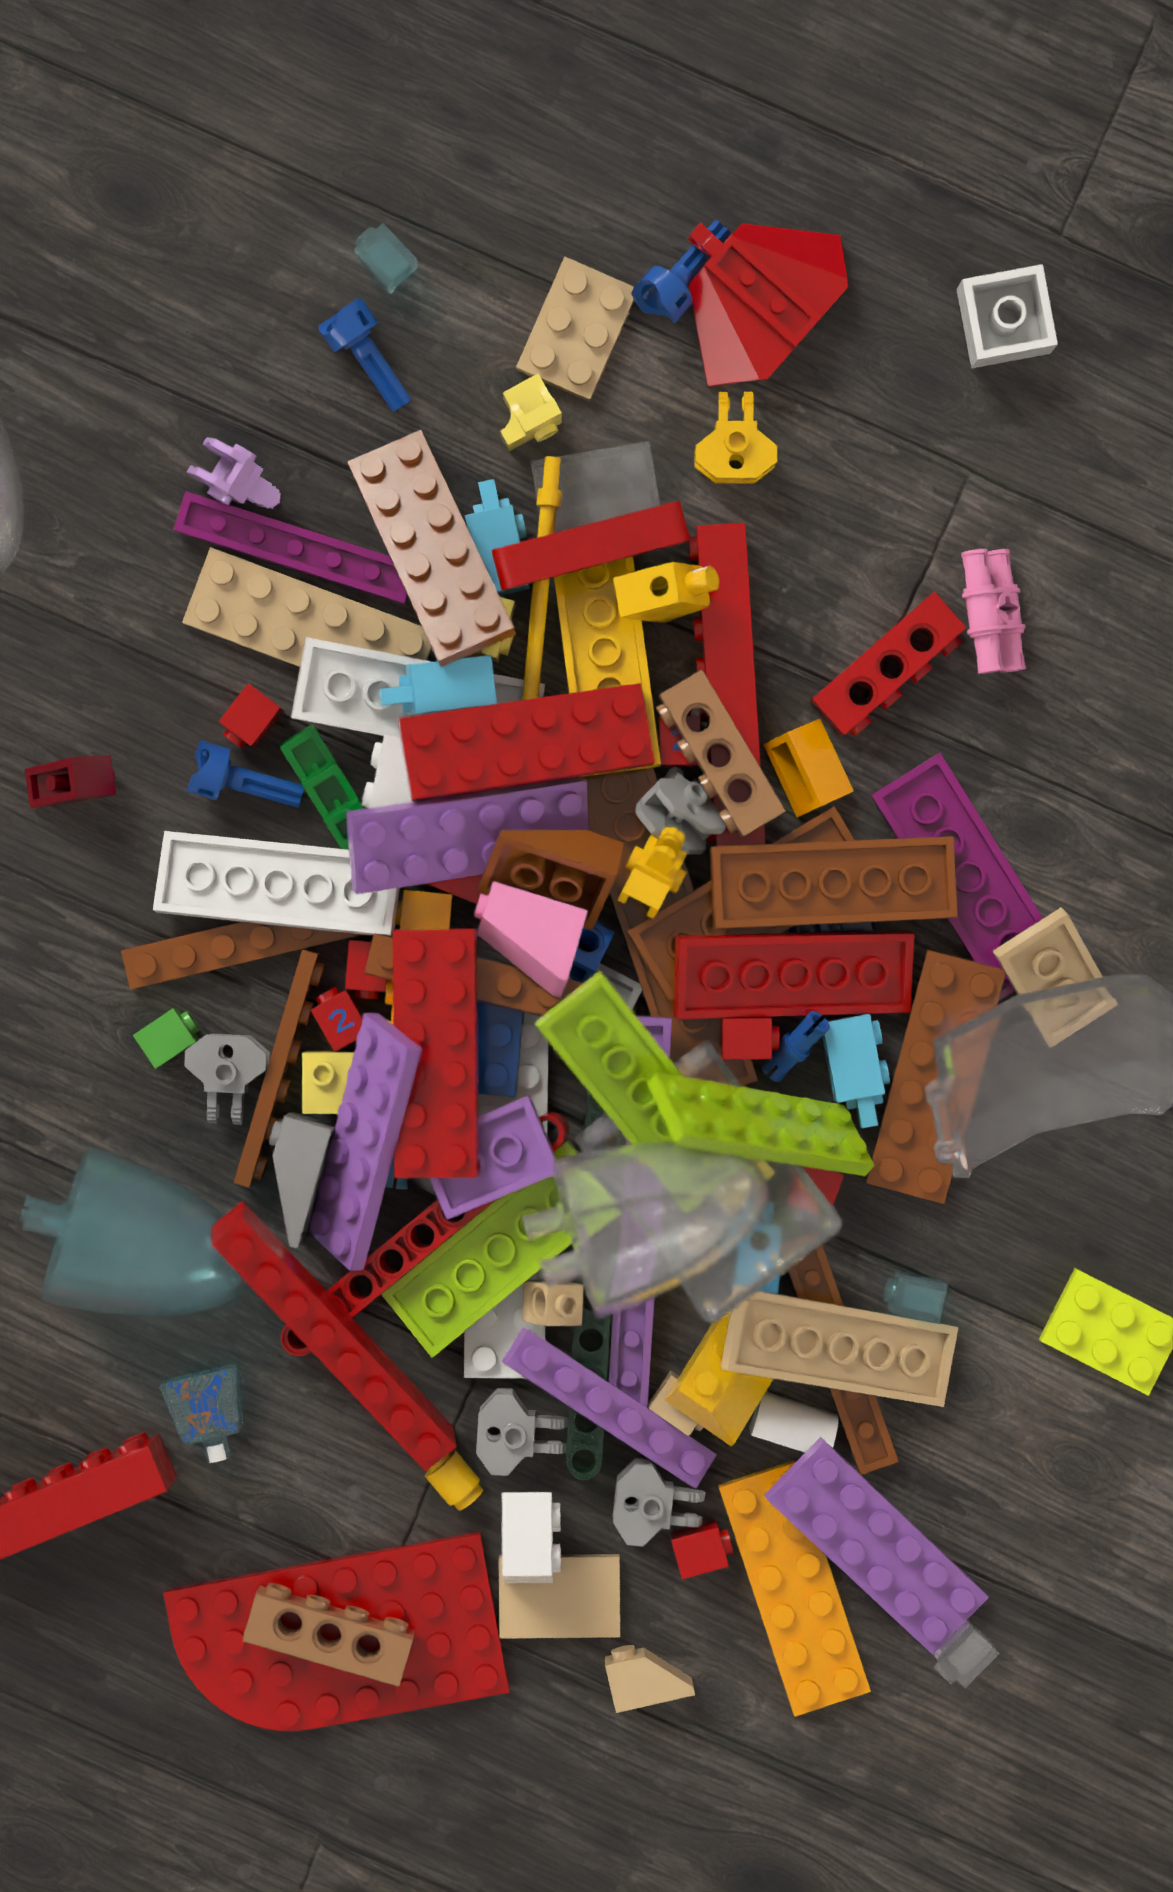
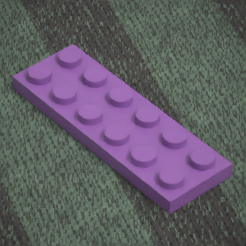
M579 776L348 811L346 814L352 890L357 895L481 875L485 871L501 830L589 831L587 780Z
M378 1013L364 1014L361 1029L357 1035V1045L347 1074V1084L343 1100L338 1109V1119L333 1139L329 1144L324 1174L319 1183V1193L314 1213L310 1218L309 1233L350 1271L363 1270L422 1049Z
M822 1437L764 1494L766 1499L932 1655L989 1598L968 1575Z

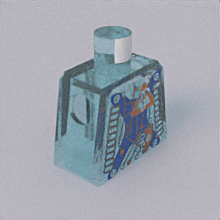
M239 1362L164 1379L159 1384L160 1390L183 1444L189 1445L203 1441L207 1463L219 1462L230 1458L231 1454L226 1436L239 1433L243 1428Z

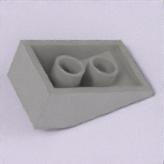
M290 1112L283 1119L280 1118L279 1121H275L269 1144L275 1146L273 1161L289 1246L298 1248L306 1237L319 1192V1183L323 1177L328 1158L329 1144L333 1139L336 1124L295 1112Z

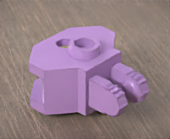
M206 437L203 445L221 457L212 474L200 467L195 468L192 465L188 468L187 473L210 488L207 494L227 506L231 500L244 504L246 499L251 503H256L257 506L266 507V509H273L274 506L280 503L281 493H279V489H276V486H272L270 482L260 477L263 468L254 463L256 455L238 444H235L232 448L217 439Z

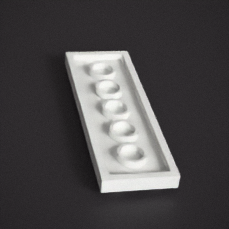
M306 637L291 718L381 736L386 734L400 737L398 719L422 715V713H403L402 703L380 706L378 689L400 687L399 676H406V665L430 661ZM494 674L497 704L522 700L524 680ZM540 683L538 698L543 697L545 684Z
M164 831L153 910L164 914L372 936L376 933L393 937L400 888L356 895L352 890L349 850Z

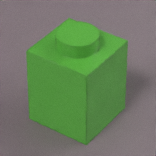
M179 1007L135 1033L133 1037L154 1068L157 1069L200 1040L196 1033L201 1029L188 1010L182 1013Z

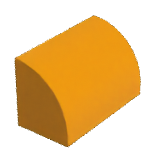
M821 718L763 744L796 817L854 792Z

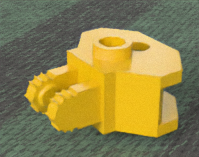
M719 392L718 421H716L715 430L695 447L694 468L714 484H755L775 468L777 463V445L757 430V421H754L753 392H744L742 397L743 421H728L730 398L728 397V392ZM739 461L742 467L740 469H733L729 462Z
M669 826L663 829L659 838L651 834L643 849L635 846L625 868L631 870V873L617 900L625 904L628 896L646 904L650 907L647 916L654 919L668 891L670 890L676 894L687 873L680 868L687 855L686 852L681 850L685 842V834L678 828Z

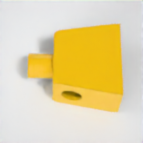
M672 562L615 577L614 584L620 618L665 623L705 609L710 604L709 592L719 587L718 574L712 566L703 568L702 566Z

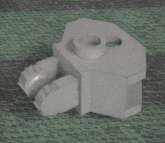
M674 766L669 769L665 778H661L636 804V815L648 831L657 838H659L665 827L678 828L686 837L681 850L687 854H702L706 850V839L711 834H721L726 829V824L719 815L720 811L710 800L697 779L691 782L683 777V771Z
M211 1033L205 1035L185 1050V1067L204 1083V1092H208V1123L217 1124L220 1116L219 1093L222 1092L233 1093L231 1119L233 1124L242 1125L245 1093L249 1092V1083L267 1071L271 1052L253 1036ZM226 1044L233 1048V1056L231 1058L226 1057L223 1053V1048Z
M497 1388L480 1406L476 1454L491 1475L508 1476L524 1457H533V1453H566V1443L559 1440H534L535 1427L560 1430L567 1427L568 1418L536 1415V1410H528L514 1389ZM491 1427H497L501 1431V1433L498 1435H491L488 1432V1429Z
M635 1457L617 1475L613 1523L627 1545L643 1547L661 1528L670 1529V1525L702 1526L701 1516L689 1512H673L672 1504L673 1500L690 1503L702 1502L705 1500V1492L698 1489L676 1487L673 1482L664 1480L654 1462L647 1458ZM628 1497H635L637 1502L635 1504H627L625 1500Z

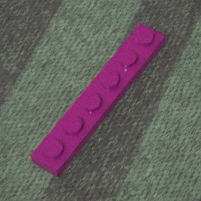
M185 491L173 528L175 532L397 603L406 604L408 595L390 556L231 505L227 506L221 502Z

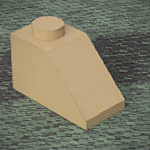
M626 1645L613 1649L611 1651L612 1655L605 1656V1667L616 1713L695 1695L692 1677L645 1648L635 1650L634 1645Z

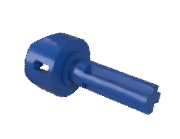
M714 220L707 228L722 243L731 235L730 230L723 227L718 220ZM692 245L669 271L660 266H653L634 286L631 292L634 302L643 313L670 317L672 322L676 323L693 303V298L687 286L704 267L710 257Z
M359 297L339 310V313L320 324L318 328L334 353L343 347L345 350L351 347L353 355L359 361L392 412H394L412 399L373 340L367 336L372 333L370 328L379 322L365 301Z
M202 740L199 741L194 756L198 763L199 771L191 776L186 792L217 800L220 790L223 791L226 786L232 790L299 807L304 791L302 785L242 767L231 766V760H229L230 748Z

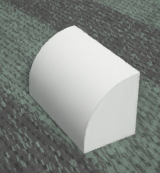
M766 1391L754 1411L749 1429L752 1436L806 1452L820 1437L833 1448L839 1416L838 1414Z

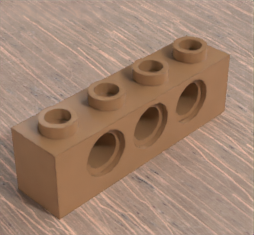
M702 670L659 695V700L662 703L656 707L659 715L668 729L675 725L683 738L677 744L689 764L696 760L703 775L698 777V780L706 790L708 797L711 799L717 796L724 810L719 812V815L724 820L730 834L738 831L739 835L743 837L785 812L777 795ZM693 710L703 711L709 719L708 728L702 732L690 730L686 724L687 714ZM721 745L728 750L730 759L726 766L718 768L708 762L707 751L710 747ZM742 780L748 784L750 797L746 802L737 803L730 799L728 786L732 781Z
M269 1583L267 1587H259L242 1641L400 1686L415 1630L408 1629V1623L391 1617H386L384 1621L370 1618L368 1611L354 1606H346L345 1610L330 1606L328 1599L317 1595H307L306 1599L291 1595L292 1590L279 1584ZM286 1612H294L301 1618L302 1625L296 1629H289L283 1625L281 1615ZM326 1623H332L340 1629L341 1636L336 1640H327L321 1635L320 1627ZM364 1635H373L379 1640L380 1648L372 1652L365 1651L359 1645L358 1639Z

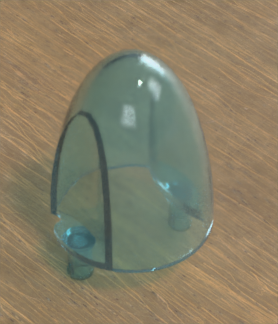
M87 1146L81 1157L66 1202L58 1205L31 1197L30 1195L25 1197L23 1205L28 1207V1209L22 1208L19 1220H24L22 1230H29L55 1238L44 1278L41 1301L74 1309L124 1316H180L224 1305L241 1295L249 1286L211 1245V1226L220 1220L224 1214L190 1189L133 1161Z

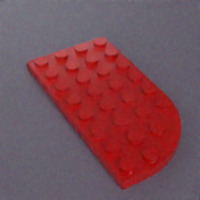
M481 1531L166 1589L163 1593L174 1648L188 1677L197 1689L220 1710L253 1726L278 1731L309 1730L505 1694L510 1691ZM269 1583L279 1584L292 1590L291 1595L305 1599L307 1595H317L328 1599L330 1606L345 1610L346 1606H354L368 1611L370 1618L384 1621L386 1617H391L408 1623V1629L415 1630L400 1686L242 1641L259 1587H267ZM286 1612L281 1615L283 1625L289 1629H296L302 1625L301 1618L294 1612ZM326 1623L320 1627L321 1635L327 1640H336L341 1636L340 1629L332 1623ZM364 1635L358 1639L359 1645L365 1651L372 1652L380 1648L379 1640L373 1635Z

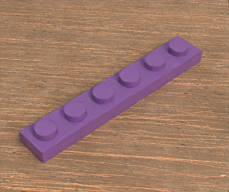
M524 1327L521 1329L502 1360L503 1364L695 1489L717 1455L529 1329Z

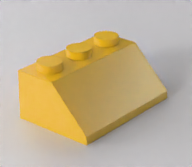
M734 1296L725 1302L665 1398V1401L730 1446H733L774 1379L721 1369Z

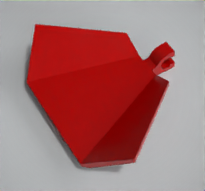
M701 222L687 240L698 250L707 254L710 259L689 283L688 287L693 298L692 309L707 387L767 380L848 288L840 235L742 223L722 243Z

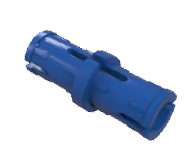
M815 1011L809 1012L793 1032H787L780 1039L779 1050H775L772 1053V1059L764 1060L761 1065L765 1075L775 1065L778 1066V1069L769 1079L775 1082L782 1081L797 1062L804 1061L810 1055V1048L823 1034L829 1031V1023L825 1018L816 1028L812 1027L822 1016L820 1013Z

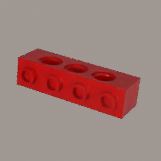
M934 591L809 702L840 737H843L847 732H850L855 737L872 722L868 717L871 711L878 705L885 711L903 695L898 688L910 678L915 684L933 668L928 661L937 653L941 652L946 657L963 642L958 635L966 627ZM923 631L930 637L931 645L928 651L919 652L911 646L910 637L913 632ZM890 657L898 661L901 671L897 678L889 679L883 676L880 671V662L883 658ZM862 684L869 689L870 701L868 704L860 706L851 701L849 690L852 685Z

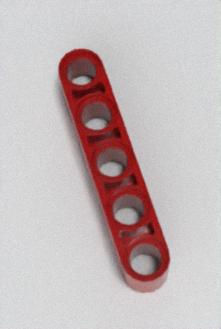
M675 501L491 550L501 590L503 591L688 542L691 539L681 501Z

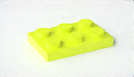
M1075 1268L1039 1340L1149 1396L1173 1349V1317Z

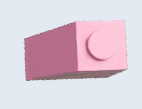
M493 881L489 896L480 895L474 914L475 918L481 919L477 935L552 996L561 998L588 910Z

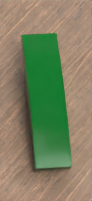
M312 724L279 744V747L340 848L349 850L346 812L365 809V807L362 806L359 797L316 727Z

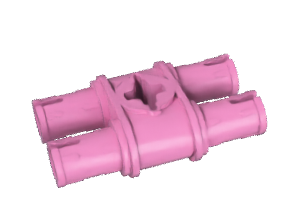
M976 549L961 553L967 587L963 589L962 598L966 599L970 627L967 630V634L970 635V638H974L978 674L999 671L1000 673H1007L1026 669L1021 640L1025 624H1022L1018 600L1020 588H1018L1017 584L1013 583L1009 549H998L988 552L987 549Z

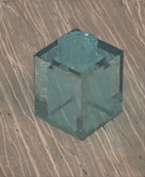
M384 223L376 230L373 226L369 227L355 242L358 246L353 250L356 259L388 294L418 268L416 257Z
M896 1270L895 1279L888 1278L883 1301L889 1303L888 1310L892 1314L939 1324L948 1284L944 1280Z

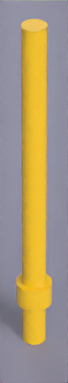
M545 457L542 488L538 489L536 504L540 507L537 538L554 533L556 508H561L562 491L558 490L561 458ZM550 578L533 583L522 700L539 697Z

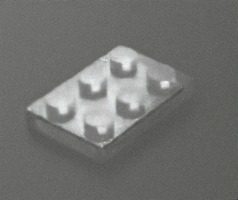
M650 441L557 456L561 458L558 490L562 491L561 508H556L554 533L660 505ZM545 459L530 461L536 499L538 489L542 488Z

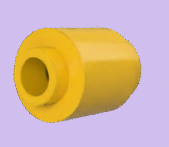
M456 1450L448 1453L425 1474L426 1479L449 1506L454 1505L458 1511L472 1504L483 1492L482 1487L478 1484L480 1481L479 1477Z

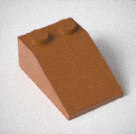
M501 830L477 891L489 895L494 881L588 910L583 927L593 930L616 879L624 843L588 830Z

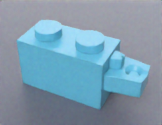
M494 479L478 482L483 504L473 505L474 513L465 515L468 531L499 595L530 589L529 584L508 590H501L491 550L519 543L520 539L527 538L522 514L514 515L509 498L498 500Z
M491 655L462 658L443 667H440L438 661L406 665V676H399L400 687L378 689L380 706L402 703L403 713H422L424 715L444 712L446 710L497 704Z
M859 1014L827 1020L830 1028L827 1033L823 1034L822 1040L834 1101L837 1103L845 1101L847 1110L856 1108L860 1128L878 1126L875 1105L883 1103L882 1094H885L884 1084L890 1083L886 1060L879 1061L876 1045L882 1044L878 1020L871 1021L870 1014Z

